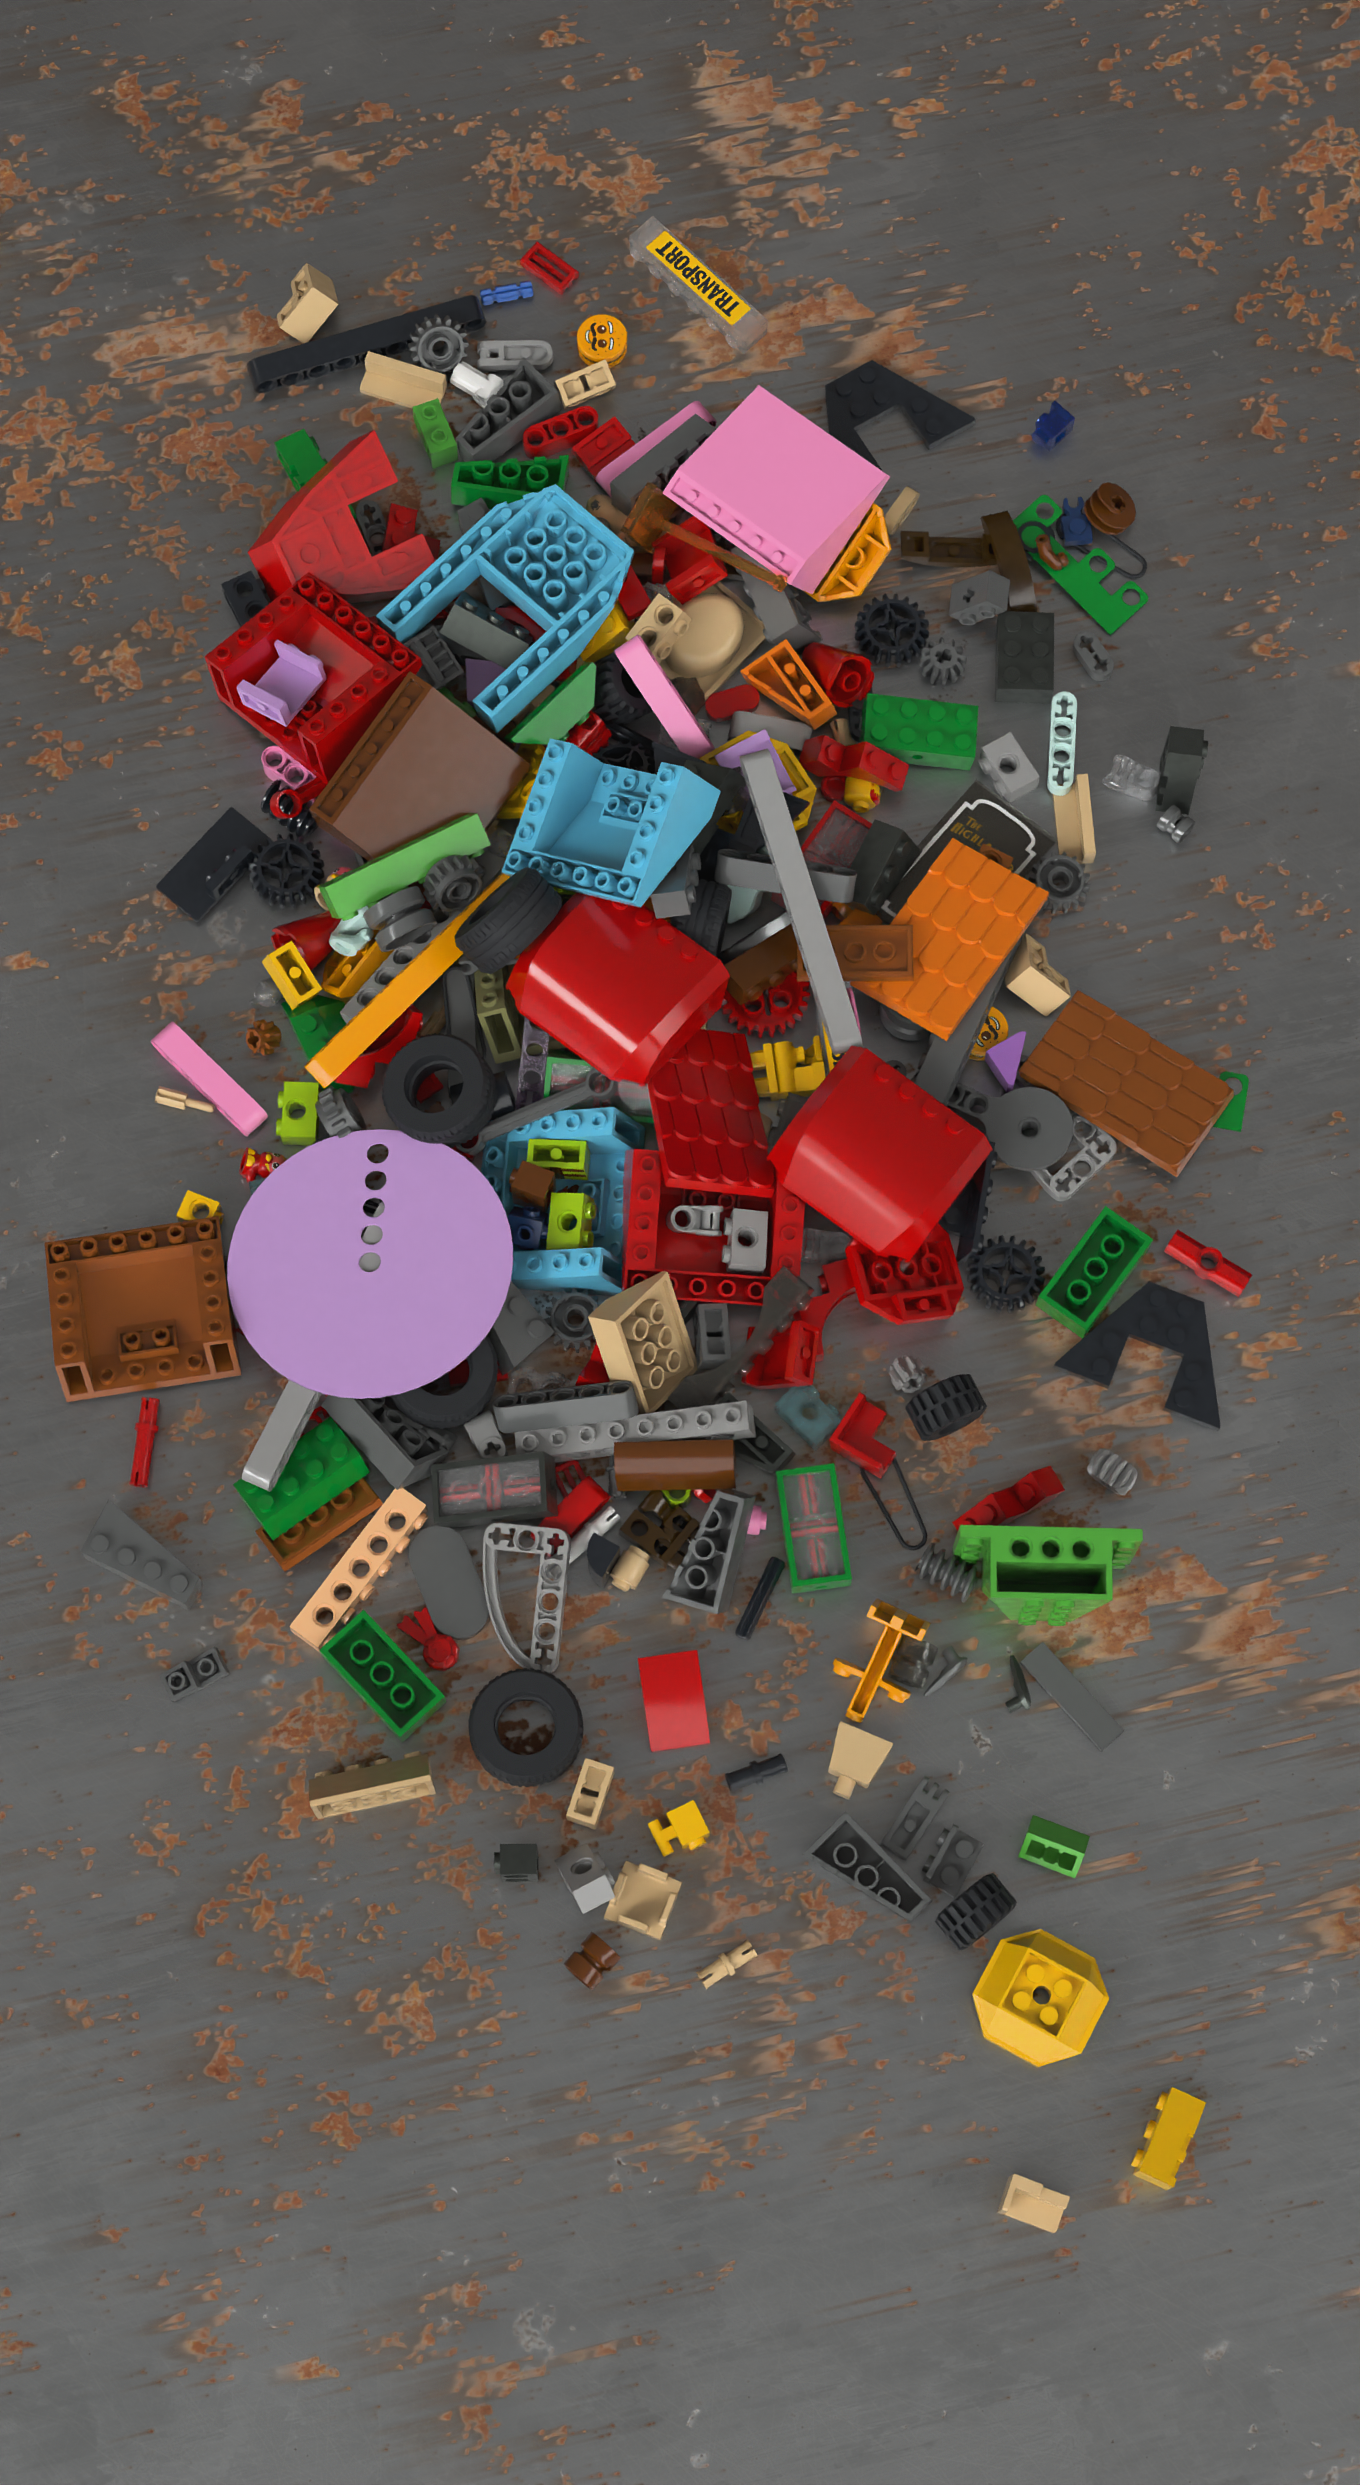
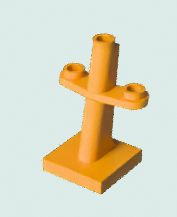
M878 1598L871 1605L867 1617L886 1626L867 1668L864 1669L835 1657L832 1663L835 1673L847 1678L850 1677V1674L862 1678L845 1714L849 1719L862 1723L878 1686L888 1690L887 1696L897 1702L904 1703L905 1699H909L911 1695L909 1690L883 1678V1675L902 1634L904 1633L922 1641L931 1624Z

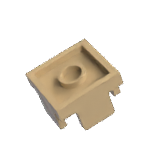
M625 1861L613 1888L615 1898L609 1900L604 1919L661 1940L682 1882L670 1878L667 1873L641 1863L636 1865Z

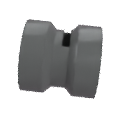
M1173 804L1162 815L1156 826L1161 831L1170 833L1171 839L1179 844L1191 832L1196 822L1190 817H1184L1181 814V810Z

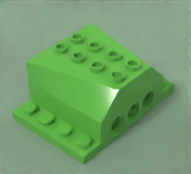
M960 1525L952 1547V1555H956L955 1561H959V1563L963 1560L967 1561L966 1566L976 1565L977 1561H981V1591L1010 1620H1016L1019 1625L1026 1626L1036 1625V1621H1048L1050 1626H1065L1066 1622H1071L1113 1600L1112 1569H1123L1125 1565L1131 1563L1143 1541V1529Z

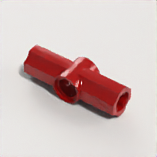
M1178 1229L1164 1250L1166 1254L1193 1269L1199 1278L1209 1279L1237 1297L1241 1295L1252 1277L1251 1273L1224 1258L1218 1249L1206 1247ZM1201 1259H1211L1214 1261L1215 1267H1204Z

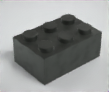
M1014 611L999 613L996 622L995 702L1051 704L1054 691V613Z

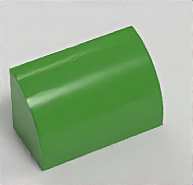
M1033 1815L1018 1857L1076 1878L1090 1836Z

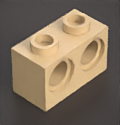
M605 359L555 380L554 387L559 392V398L564 410H567L614 390L616 383Z
M658 593L625 639L628 641L638 634L648 646L649 640L656 637L655 643L648 646L658 663H660L662 659H665L670 654L675 641L686 633L692 619L682 609ZM673 614V619L665 624V619Z
M585 1758L566 1814L567 1821L596 1830L615 1773L614 1767Z

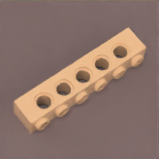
M395 1488L289 1626L291 1631L317 1651L337 1634V1630L343 1623L347 1625L356 1614L354 1608L359 1601H366L375 1588L372 1584L378 1576L383 1578L393 1564L390 1560L397 1552L401 1554L410 1543L408 1537L413 1530H420L428 1519L426 1504L404 1488L398 1490ZM395 1517H402L406 1520L405 1525L400 1529L391 1528L389 1526L390 1521ZM383 1540L387 1542L388 1546L384 1552L376 1553L372 1551L373 1543ZM357 1565H368L370 1567L369 1572L362 1577L356 1576L354 1569ZM347 1587L352 1591L351 1596L346 1600L336 1598V1592L340 1588ZM324 1611L332 1612V1621L328 1624L319 1623L317 1619L320 1613Z

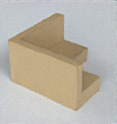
M307 262L290 282L293 296L277 314L279 328L303 344L309 342L338 306L332 279Z
M1025 932L1005 976V984L1009 990L1041 1014L1048 1016L1071 997L1068 979L1048 965L1045 947Z
M1012 2174L1008 2177L997 2213L1051 2233H1056L1070 2197L1045 2188L1043 2184Z

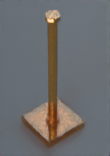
M647 482L620 530L641 549L649 553L653 549L651 543L657 540L662 531L772 585L773 589L778 592H782L788 582L786 576L782 574L776 575L670 522L669 519L677 504L664 495L660 488L650 482Z

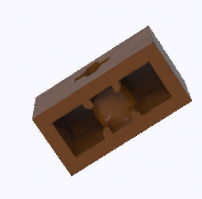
M522 1160L520 1167H514L510 1175L509 1184H511L509 1192L512 1193L513 1203L522 1207H537L541 1210L540 1212L546 1213L551 1203V1193L556 1192L555 1172Z

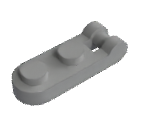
M509 340L481 341L477 343V353L480 355V359L477 361V370L482 373L499 370H517L519 368L518 364L523 358L536 370L546 369L553 362V349L545 341ZM499 353V358H491V355Z

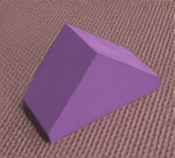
M1024 1031L1016 1033L986 1051L985 1061L1006 1093L1014 1088L1026 1032Z

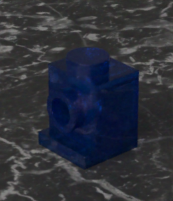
M1055 400L1051 404L1050 413L1047 414L1045 412L1037 419L1035 423L1036 429L1031 434L1032 439L1037 445L1044 446L1048 451H1051L1073 430L1075 417Z

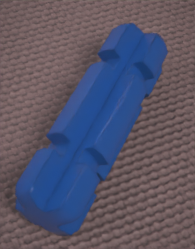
M529 280L520 282V285L512 283L496 286L495 290H491V288L480 290V298L483 305L494 304L493 301L501 303L519 299L518 296H522V298L533 296V286Z

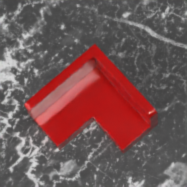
M860 1392L830 1437L831 1450L881 1479L897 1455L896 1451L874 1439L875 1434L885 1421L887 1413L867 1402L866 1395Z

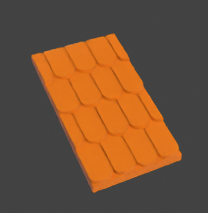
M952 838L928 869V873L908 897L905 905L889 924L913 925V981H850V985L947 1041L1047 901L1049 892Z

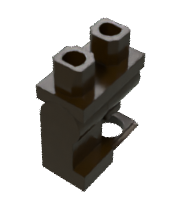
M651 1490L638 1508L633 1511L620 1527L618 1535L646 1552L665 1569L670 1566L672 1569L677 1570L686 1556L681 1550L687 1543L690 1545L692 1539L695 1538L700 1522L692 1518L678 1505L673 1508L669 1507V1504L662 1496L661 1490ZM646 1511L655 1512V1516L662 1520V1524L657 1526L643 1514Z

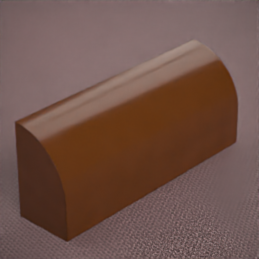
M733 1439L614 1442V1468L617 1491L736 1489V1456Z

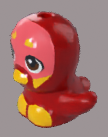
M247 1147L242 1156L239 1174L244 1179L246 1178L248 1184L252 1186L255 1184L256 1176L266 1179L287 1159L278 1153L263 1152L258 1154L256 1150Z

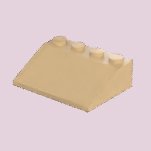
M662 1271L606 1299L588 1316L610 1382L627 1380L633 1383L639 1407L637 1415L654 1413L697 1371L696 1357L668 1272Z
M421 1751L404 1754V1759L393 1762L392 1758H383L374 1761V1766L363 1768L362 1764L345 1767V1772L333 1774L332 1771L316 1773L315 1779L309 1780L310 1807L317 1819L436 1794L428 1755H422Z

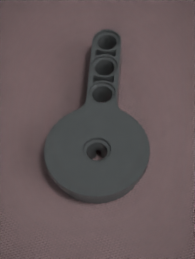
M919 1071L916 1072L913 1078H917ZM958 1082L953 1094L959 1098L956 1101L949 1102L947 1105L949 1109L968 1123L986 1131L988 1141L995 1142L994 1151L997 1152V1158L1015 1169L1036 1171L1049 1167L1063 1157L1072 1141L1073 1120L1069 1109L1058 1096L1045 1089L1036 1087L1018 1088L1001 1097L994 1098ZM979 1105L985 1110L981 1113H973L970 1109ZM1034 1129L1037 1133L1032 1137H1027L1021 1131Z

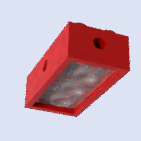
M834 800L801 846L804 860L850 868L872 823ZM771 892V901L786 909L782 894ZM817 899L825 921L833 909L832 904L834 902Z

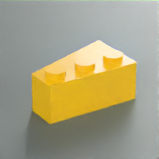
M1174 2087L1169 2088L1167 2093L1162 2091L1155 2106L1159 2110L1156 2120H1149L1143 2137L1147 2138L1143 2150L1138 2148L1132 2159L1131 2165L1135 2167L1133 2175L1165 2190L1173 2188L1177 2180L1175 2178L1180 2164L1185 2160L1186 2149L1191 2138L1194 2136L1206 2102Z

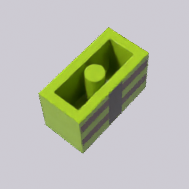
M529 1139L527 1162L555 1172V1179L588 1180L591 1153L586 1141Z

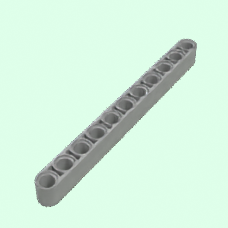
M767 748L740 756L741 769L831 1050L834 1055L846 1052L851 1046L863 1047L861 1034L771 754Z
M383 1201L379 1204L373 1217H378L383 1213L385 1208ZM370 1225L367 1227L362 1240L369 1245L376 1244L382 1239L383 1232L380 1227ZM369 1252L360 1258L359 1266L365 1272H373L380 1266L381 1259L376 1253ZM291 1380L288 1381L244 1467L242 1480L269 1492L272 1491L322 1393L307 1389Z

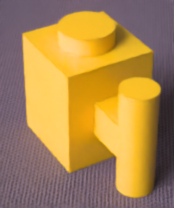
M694 1800L666 1813L671 1826L663 1829L659 1819L648 1823V1827L663 1857L674 1852L669 1841L677 1838L682 1849L689 1847L690 1850H694L706 1844L705 1838L710 1835Z

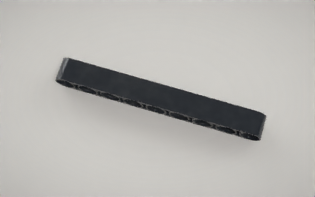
M469 295L259 356L250 360L246 367L255 392L267 393L365 364L368 351L386 357L410 351L408 344L412 343L413 340L409 335L410 333H415L417 329L415 324H422L424 317L432 319L435 314H438L440 318L444 319L448 315L451 318V323L457 320L461 325L460 329H464L466 334L482 329L487 322L478 297Z

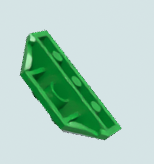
M584 662L574 673L504 737L506 742L548 745L550 738L565 741L570 735L568 731L575 724L579 726L584 723L590 716L588 712L594 707L596 665L593 662Z
M317 995L294 1010L290 1008L287 1001L281 1003L307 1062L346 1025L340 1014V1011L345 1007L344 1001ZM335 1081L325 1088L320 1085L321 1092L330 1086L337 1090L343 1088L348 1094L353 1093L355 1086L335 1083Z

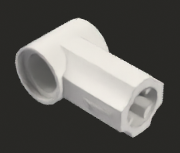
M464 361L457 364L450 378L451 384L473 396L475 402L482 408L486 407L487 400L493 394L496 395L504 385V381L497 375L488 374L487 376Z

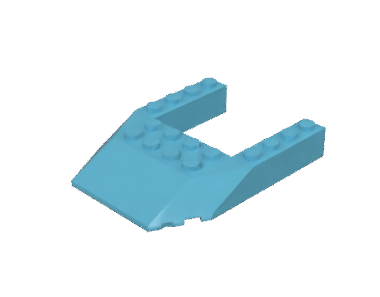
M555 484L543 488L538 493L532 492L523 495V499L509 504L503 502L494 506L376 615V618L382 629L404 644L413 638L474 580L482 575L547 631L472 700L477 716L493 731L498 733L567 669L585 649L616 604L633 559L634 550Z

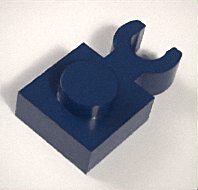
M1078 497L1077 507L1075 508L1068 505L1067 498L1063 500L1062 510L1066 515L1061 517L1064 546L1092 544L1093 537L1090 521L1087 519L1086 514L1081 515L1084 507L1082 497Z

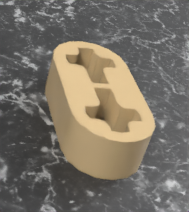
M909 486L904 488L884 516L888 534L891 536L896 533L919 499L920 493Z

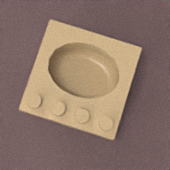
M720 581L683 605L668 592L665 584L657 594L660 593L682 609L692 620L686 633L675 641L670 654L665 659H662L659 664L674 687L701 709L705 705L707 698L716 693L767 640L763 633L765 626L757 618L754 611ZM673 614L665 619V624L673 619ZM641 616L633 619L635 624ZM656 637L649 640L648 646L655 643Z

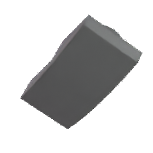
M213 1647L190 1661H183L159 1676L171 1701L175 1702L228 1676L230 1672L218 1648Z

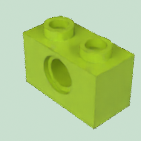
M284 1081V1091H279L278 1108H282V1118H277L276 1135L281 1136L283 1145L310 1146L318 1140L319 1116L315 1107V1103L320 1098L318 1093L321 1092L318 1082ZM296 1109L305 1111L304 1116L301 1118H293L291 1113Z
M551 1193L546 1250L591 1248L593 1246L592 1219L596 1217L597 1211L593 1198L585 1193ZM577 1219L575 1228L569 1230L571 1221Z

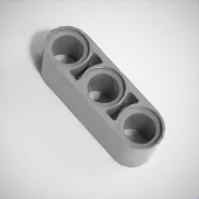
M736 711L732 715L727 741L748 730L758 733L765 729L770 738L787 743L795 757L800 758L804 741L811 738L812 728L800 722Z

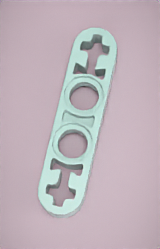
M1066 691L1059 692L1053 697L1050 713L1047 787L1052 794L1057 796L1068 794L1074 779L1077 700L1073 694ZM1062 701L1066 702L1068 706L1066 717H1061L1060 704ZM1064 725L1070 729L1071 733L1062 737L1055 732V728ZM1061 750L1068 753L1069 759L1065 762L1057 761L1054 758V753ZM1058 770H1064L1063 786H1058L1056 781Z

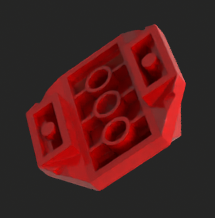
M939 1223L909 1263L905 1262L904 1258L889 1255L888 1258L879 1256L852 1237L845 1248V1253L860 1305L897 1325L948 1319L954 1315L957 1308L956 1305L964 1291V1285L949 1234Z

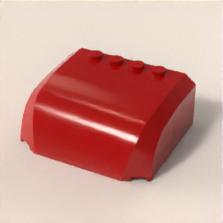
M575 893L561 907L558 914L542 933L522 951L507 981L506 989L512 993L515 999V1006L520 1014L607 1078L621 1082L623 1079L639 1083V1087H643L721 1008L730 974L720 959L663 918L656 919L655 912L644 904L640 908L582 893Z
M851 1046L799 1110L766 1159L767 1161H772L779 1173L777 1177L785 1188L879 1256L888 1258L889 1255L904 1258L905 1262L909 1263L972 1180L993 1148L985 1134L867 1048Z

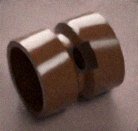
M591 1932L581 1943L582 1951H574L563 1965L579 1981L593 1991L603 1979L602 1972L604 1970L610 1971L621 1957L599 1936Z

